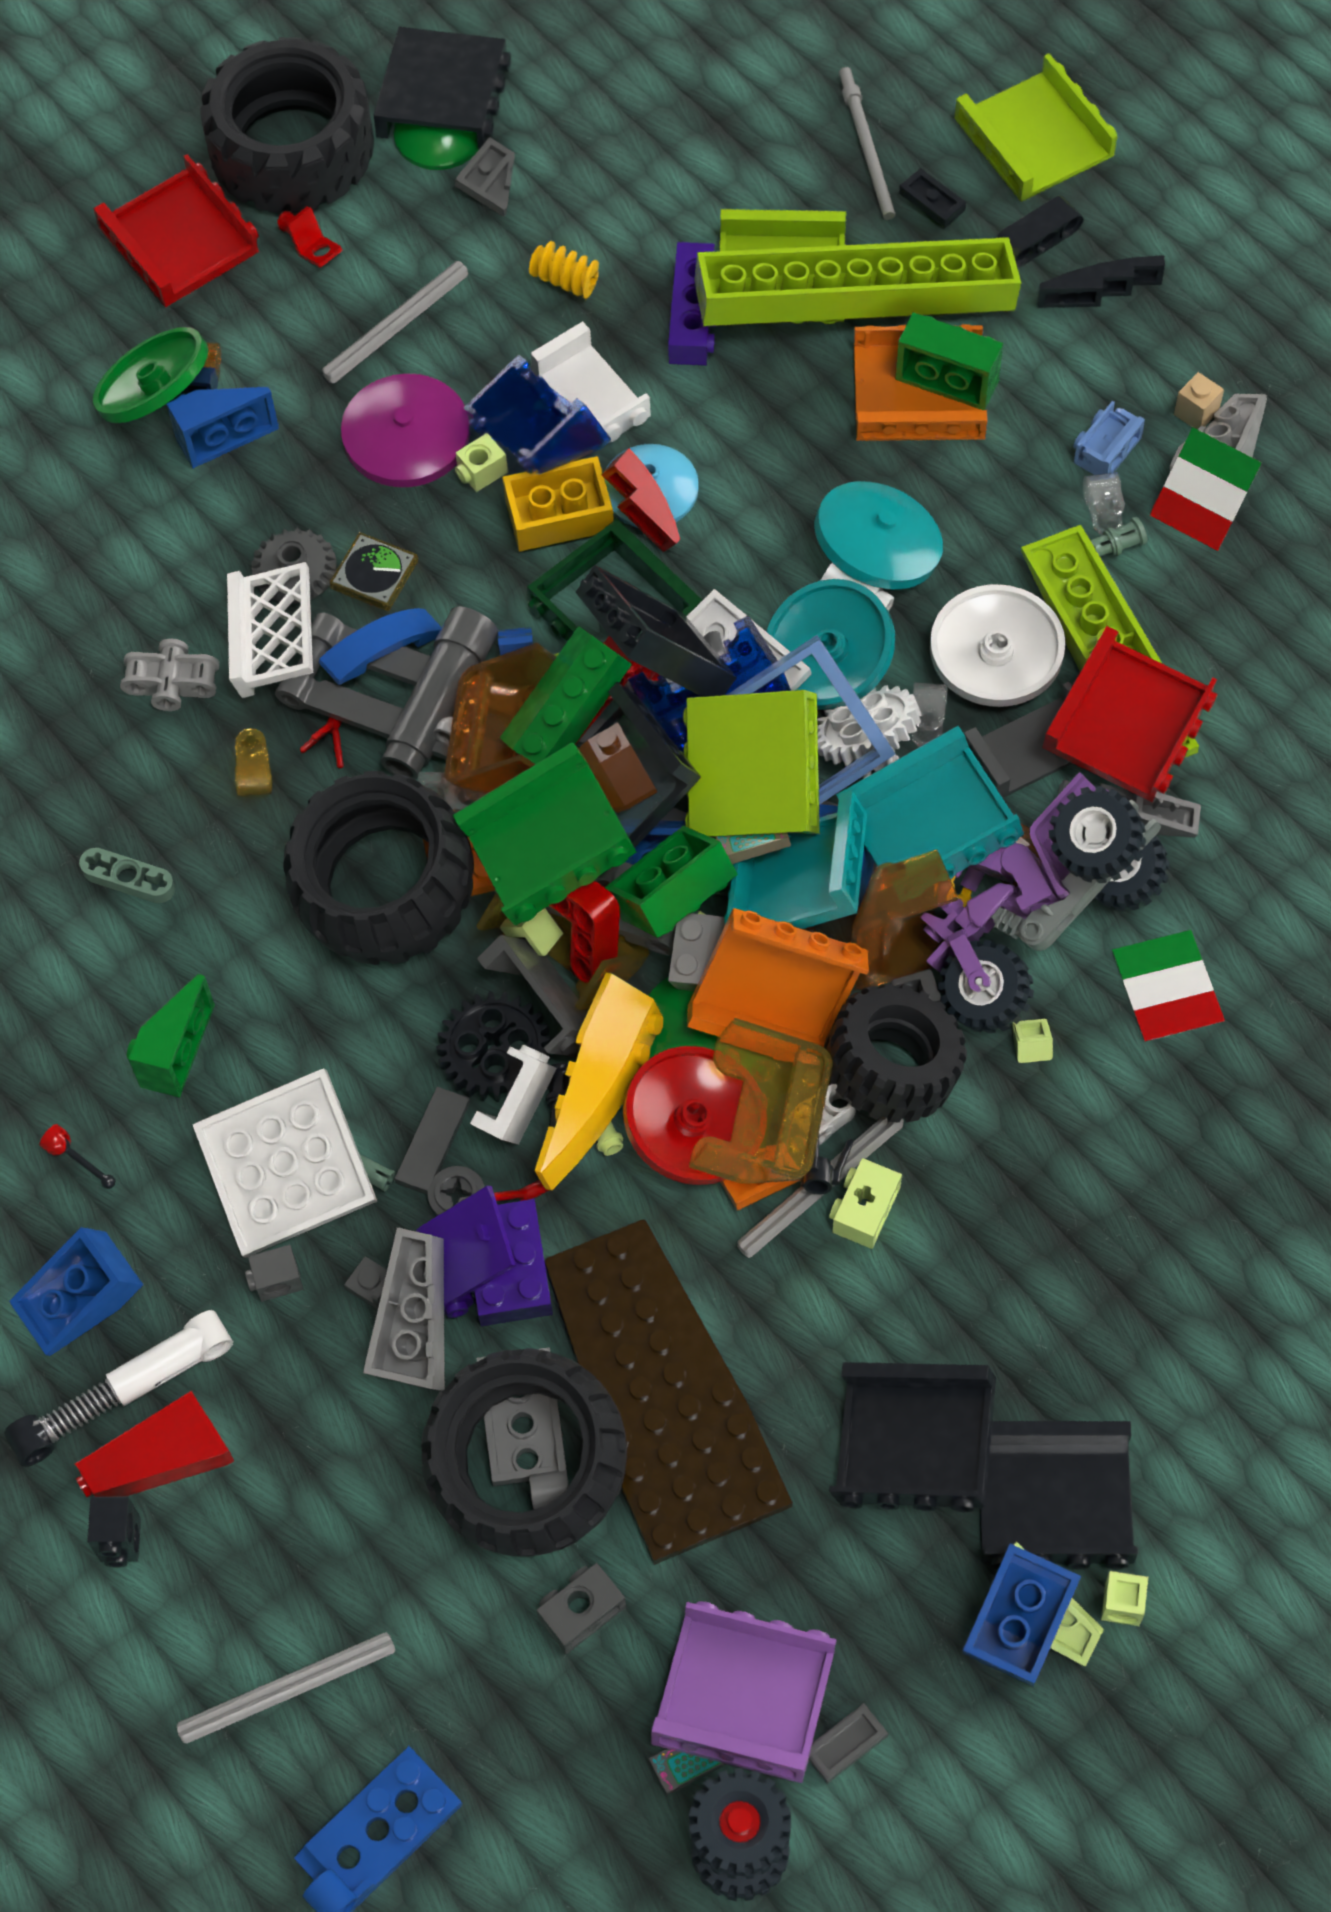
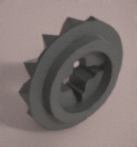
M452 1166L441 1170L434 1176L428 1189V1201L430 1207L437 1215L454 1206L451 1196L446 1194L454 1193L455 1188L458 1187V1182H460L462 1193L468 1195L460 1197L459 1202L484 1188L482 1179L475 1171L463 1166Z

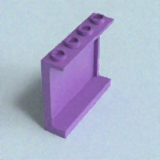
M699 1601L696 1604L687 1602L685 1618L658 1717H655L651 1731V1745L803 1783L834 1657L836 1639L830 1638L828 1634L819 1630H808L805 1632L793 1629L790 1624L779 1620H772L770 1623L757 1620L752 1614L744 1611L729 1613L718 1610L715 1605L708 1602Z

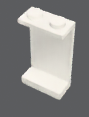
M584 322L579 323L531 352L532 372L598 448L607 442L617 440L622 433L633 426L643 424L651 416L650 397L645 393L637 398L591 345L590 329Z

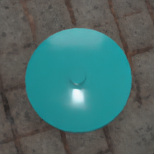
M866 481L842 484L832 489L824 497L815 516L814 528L816 538L826 556L847 575L874 587L906 589L917 586L932 575L942 556L943 541L941 532L930 513L912 497L887 485Z
M843 579L821 580L797 590L777 609L766 631L790 652L818 635L859 699L870 693L882 680L891 664L895 649V629L887 608L868 588L856 582ZM811 654L803 659L802 662L811 669L812 674L796 690H807L817 693V709L819 710L846 706L814 656Z

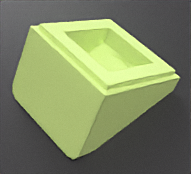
M1047 1019L1019 1021L1017 1024L1012 1022L1016 1056L1019 1063L1047 1061L1053 1058V1038Z

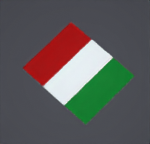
M1192 427L1150 516L1218 551L1262 462Z
M1192 930L1112 949L1144 1041L1225 1021Z

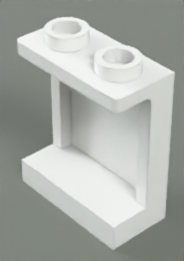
M523 1044L520 1050L510 1046L507 1051L508 1054L522 1060L523 1066L498 1116L495 1117L476 1111L470 1123L501 1140L518 1145L557 1069L547 1063L550 1058L549 1056Z

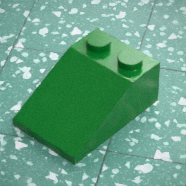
M197 974L140 1028L137 1038H133L130 1041L127 1049V1059L131 1064L140 1088L180 1098L215 1007L204 975Z

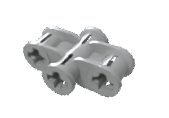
M165 639L159 643V652L161 654L130 652L124 656L126 671L125 678L121 680L120 688L130 695H151V704L155 708L162 711H175L181 707L179 696L209 698L216 694L214 677L215 672L219 670L220 662L217 658L210 655L188 654L189 647L181 640Z

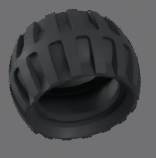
M365 771L364 775L351 778L344 776L334 780L335 784L322 792L317 791L308 800V806L302 814H297L290 828L291 841H287L285 845L283 868L286 876V890L295 913L305 928L325 947L341 956H350L357 962L377 965L380 961H388L392 964L407 962L409 957L422 952L427 954L438 946L437 942L447 933L450 935L461 920V910L466 909L469 904L473 890L474 859L468 836L457 825L453 817L455 812L439 794L430 788L424 787L415 779L395 773L393 776H388L382 771ZM392 829L412 832L429 842L428 863L418 883L400 899L381 907L354 908L332 898L330 884L337 862L351 845L368 834Z
M530 1348L503 1350L489 1354L486 1358L472 1365H467L460 1370L450 1384L438 1394L431 1406L432 1410L423 1429L421 1440L422 1471L427 1489L436 1508L447 1523L460 1535L479 1547L495 1553L519 1557L538 1556L564 1549L576 1543L593 1528H596L607 1515L619 1494L624 1479L627 1459V1442L622 1418L612 1397L600 1381L584 1367L567 1357L545 1350ZM541 1394L562 1401L576 1415L583 1439L580 1468L568 1489L547 1506L522 1513L496 1510L486 1504L478 1496L468 1475L467 1449L475 1426L493 1406L516 1395Z

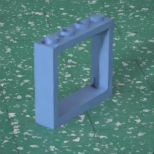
M816 635L727 695L752 694L812 654L874 746V749L819 784L820 805L894 756L895 752L818 635Z

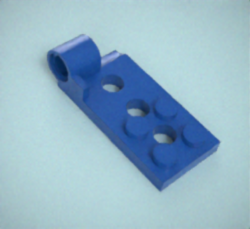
M410 1746L305 1844L302 1850L294 1857L314 1880L304 1892L303 1898L315 1912H353L463 1805L459 1798ZM404 1793H413L418 1797V1805L410 1813H402L396 1807L398 1798ZM377 1820L385 1821L389 1825L388 1835L380 1841L371 1840L367 1834L370 1824ZM347 1848H354L360 1853L359 1863L351 1869L342 1868L338 1862L340 1853Z

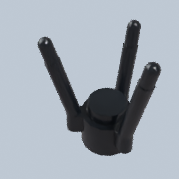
M818 1100L812 1101L811 1159L809 1163L803 1136L798 1137V1150L802 1170L801 1186L809 1193L822 1195L829 1193L832 1190V1185H840L841 1173L853 1146V1140L848 1139L835 1168H833L829 1159L819 1157Z

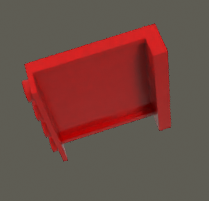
M188 154L183 156L186 166L185 170L118 209L111 211L104 202L93 208L99 229L165 308L259 253L256 240L259 238V234L255 226L250 221L247 223L244 221L237 205L233 201L229 203L225 199L224 192L217 182L212 183L208 179L204 167L199 162L195 164Z
M1106 626L1046 732L1042 748L1153 803L1158 792L1165 794L1173 779V775L1169 774L1172 766L1176 765L1179 767L1189 749L1184 746L1188 737L1195 739L1203 724V721L1199 719L1202 711L1210 712L1218 696L1217 693L1213 692L1217 679L1212 677L1207 686L1117 642L1119 631Z

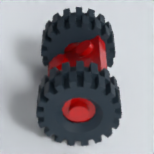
M735 1768V1773L727 1774L726 1770L718 1773V1778L713 1781L709 1778L703 1783L704 1788L701 1792L697 1791L693 1798V1806L690 1807L689 1831L691 1835L693 1866L695 1871L698 1872L701 1882L705 1886L711 1887L714 1894L721 1896V1894L726 1895L728 1900L737 1901V1898H745V1901L754 1900V1896L758 1894L763 1896L769 1892V1888L773 1885L776 1886L781 1880L783 1872L786 1871L790 1851V1807L787 1806L783 1791H778L776 1783L772 1779L768 1778L765 1780L762 1778L760 1772L752 1770V1774L744 1773V1768Z

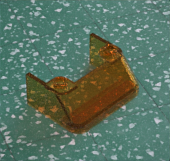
M534 643L473 665L465 670L460 677L445 767V779L455 787L488 794L535 765L521 754L514 756L515 751L503 742L500 736L556 658V656L540 644Z
M937 849L894 864L891 862L884 863L874 870L852 925L851 943H855L861 948L868 950L869 971L867 975L860 973L855 983L858 989L862 990L874 985L879 986L893 979L932 967L926 961L945 940L943 939L938 943L923 930L928 925L920 918L923 914L906 920L903 919L958 900L956 890ZM934 911L927 912V913H929V914L935 916Z

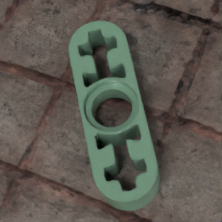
M101 848L88 849L80 857V868L84 877L90 882L153 903H164L170 900L175 893V884L172 876L165 869ZM98 860H101L103 867L97 866L94 870H91L90 864H96ZM133 869L137 874L132 881L121 882L118 880L121 871ZM160 881H163L165 888L159 887L157 891H154L152 884L158 885Z

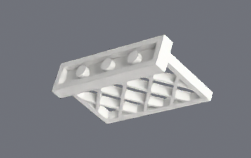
M303 562L248 577H243L240 571L227 574L229 680L242 698L253 696L255 687L313 673L310 577L307 563ZM300 575V580L291 590L283 586L289 578ZM269 584L270 587L261 597L254 594L255 586ZM278 591H281L286 596L276 607L268 603ZM296 600L301 603L297 611L292 616L284 612ZM264 607L271 611V613L260 624L255 621V616ZM279 617L287 620L277 633L269 629ZM297 626L302 629L301 634L293 642L287 640L285 637ZM263 634L270 636L272 639L262 650L255 647V643ZM280 643L287 646L288 648L278 659L270 656ZM296 652L303 656V664L291 667L286 665ZM265 660L273 664L266 673L256 675V670Z

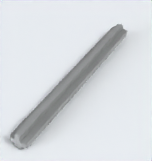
M460 261L454 262L322 369L325 379L330 383L337 382L468 276L467 267Z
M881 1117L853 1141V1146L841 1173V1180L848 1174L851 1167L856 1168L862 1158L866 1159L903 1127V1119H901L900 1123L887 1122V1118ZM840 1154L830 1161L833 1168H835ZM801 1186L738 1240L737 1246L746 1257H752L824 1194L809 1193Z
M382 1633L180 1721L177 1724L180 1739L183 1743H190L391 1655L395 1652L391 1637L388 1633Z

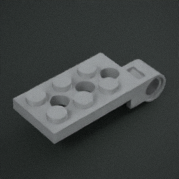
M550 1347L542 1348L539 1350H545L550 1352ZM486 1357L477 1358V1362ZM530 1394L522 1398L511 1397L493 1406L484 1416L493 1486L530 1481L533 1508L537 1509L547 1506L569 1487L557 1400L541 1394ZM520 1417H528L534 1423L532 1429L525 1434L517 1433L512 1428L514 1421ZM531 1452L538 1457L536 1466L528 1470L520 1468L517 1464L519 1456L523 1453Z

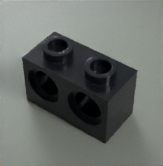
M90 1497L87 1542L100 1562H104L109 1567H125L127 1562H138L141 1517L130 1498Z

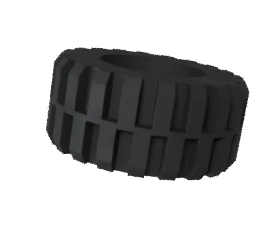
M880 984L878 989L874 985L862 989L861 993H854L840 1009L825 1040L823 1061L825 1067L828 1068L826 1073L830 1082L837 1084L836 1091L843 1099L847 1097L852 1102L851 1106L858 1111L863 1109L869 1112V1117L877 1120L880 1117L887 1118V1122L900 1123L901 1119H905L906 1122L918 1121L921 1116L924 1118L934 1114L937 1108L942 1107L947 1101L964 1069V1063L967 1059L964 1034L961 1029L957 1030L959 1024L953 1014L948 1015L945 1012L946 1006L939 1000L934 1002L929 998L930 994L922 990L920 993L912 991L911 986L900 985L897 988L893 984ZM881 1039L899 1044L914 1056L919 1066H902L887 1060L874 1048L870 1040Z

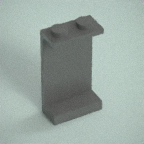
M1070 682L1063 684L1061 698L984 736H981L976 727L964 732L969 748L1002 798L1073 764L1042 748L1046 732L1072 688Z
M500 935L477 959L485 969L515 975L522 973L563 1028L544 1049L550 1054L578 1057L581 1045L575 1042L588 1011L546 956L537 955L527 940Z

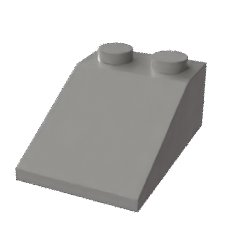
M691 913L676 924L668 979L676 989L695 991L725 927L724 917Z

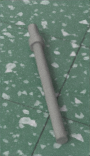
M845 67L839 71L843 85V99L850 108L883 218L890 220L895 217V211L861 105L862 94L859 86L854 82L851 69Z

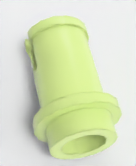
M610 1122L598 1138L596 1145L598 1151L603 1152L606 1156L613 1155L623 1148V1136L621 1133L616 1132L612 1122Z

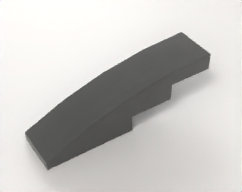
M1063 780L1061 782L1058 795L1071 781ZM1103 783L1099 785L1109 792L1111 789L1119 792L1128 801L1133 800L1139 806L1137 812L1144 825L1150 820L1155 819L1161 825V829L1156 835L1194 838L1198 835L1200 804L1159 792L1152 803L1130 791Z

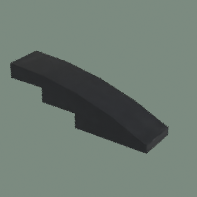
M1164 255L1131 257L1098 263L1067 272L1039 284L1037 308L1101 307L1102 296H1131L1134 285H1162L1165 257Z

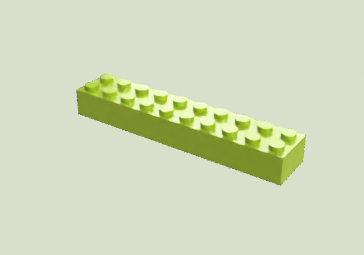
M1009 238L697 252L694 278L703 326L911 316L913 312L920 315L1013 311L1016 309L1021 287V280Z

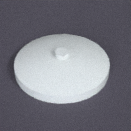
M1008 585L979 586L955 596L942 608L936 617L930 640L932 663L944 684L964 699L977 704L995 707L1021 704L1044 692L1060 672L1065 652L1064 631L1054 611L1036 595Z

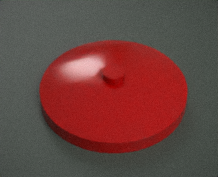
M675 1047L651 1057L639 1068L633 1077L623 1104V1119L626 1133L637 1154L659 1174L685 1184L707 1185L731 1178L751 1161L759 1149L765 1133V1105L755 1081L736 1061L718 1051L705 1047Z

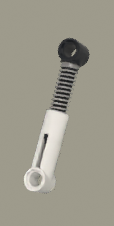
M214 1310L202 1312L187 1322L184 1329L106 1374L107 1378L104 1385L99 1383V1387L94 1386L93 1391L88 1389V1394L82 1393L81 1398L76 1396V1401L70 1399L69 1405L64 1403V1408L59 1406V1411L53 1410L52 1415L47 1413L42 1418H38L36 1415H27L16 1420L6 1428L4 1436L21 1466L29 1467L35 1465L53 1452V1443L59 1440L60 1435L65 1437V1432L71 1434L72 1428L77 1430V1425L82 1427V1422L88 1423L89 1418L94 1420V1415L100 1416L101 1411L106 1413V1408L111 1410V1405L117 1406V1402L119 1404L122 1403L123 1406L128 1405L201 1361L208 1362L222 1356L232 1347L233 1340Z

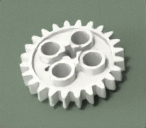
M885 685L880 691L874 688L860 699L894 749L900 748L899 741H909L908 733L916 732L917 728L915 725L921 723L919 717L921 711L914 695L909 694L908 689L900 691L899 686H896L889 690L888 685ZM847 706L836 707L834 710H825L826 717L817 719L819 724L817 725L818 752L820 756H824L825 761L833 760V763L837 765L843 760L845 766H848L853 760L859 759L874 749V746Z

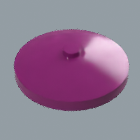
M396 374L372 382L353 397L342 418L341 436L349 461L362 475L382 485L415 487L441 478L457 465L455 452L468 445L470 426L468 413L463 401L448 385L425 375Z

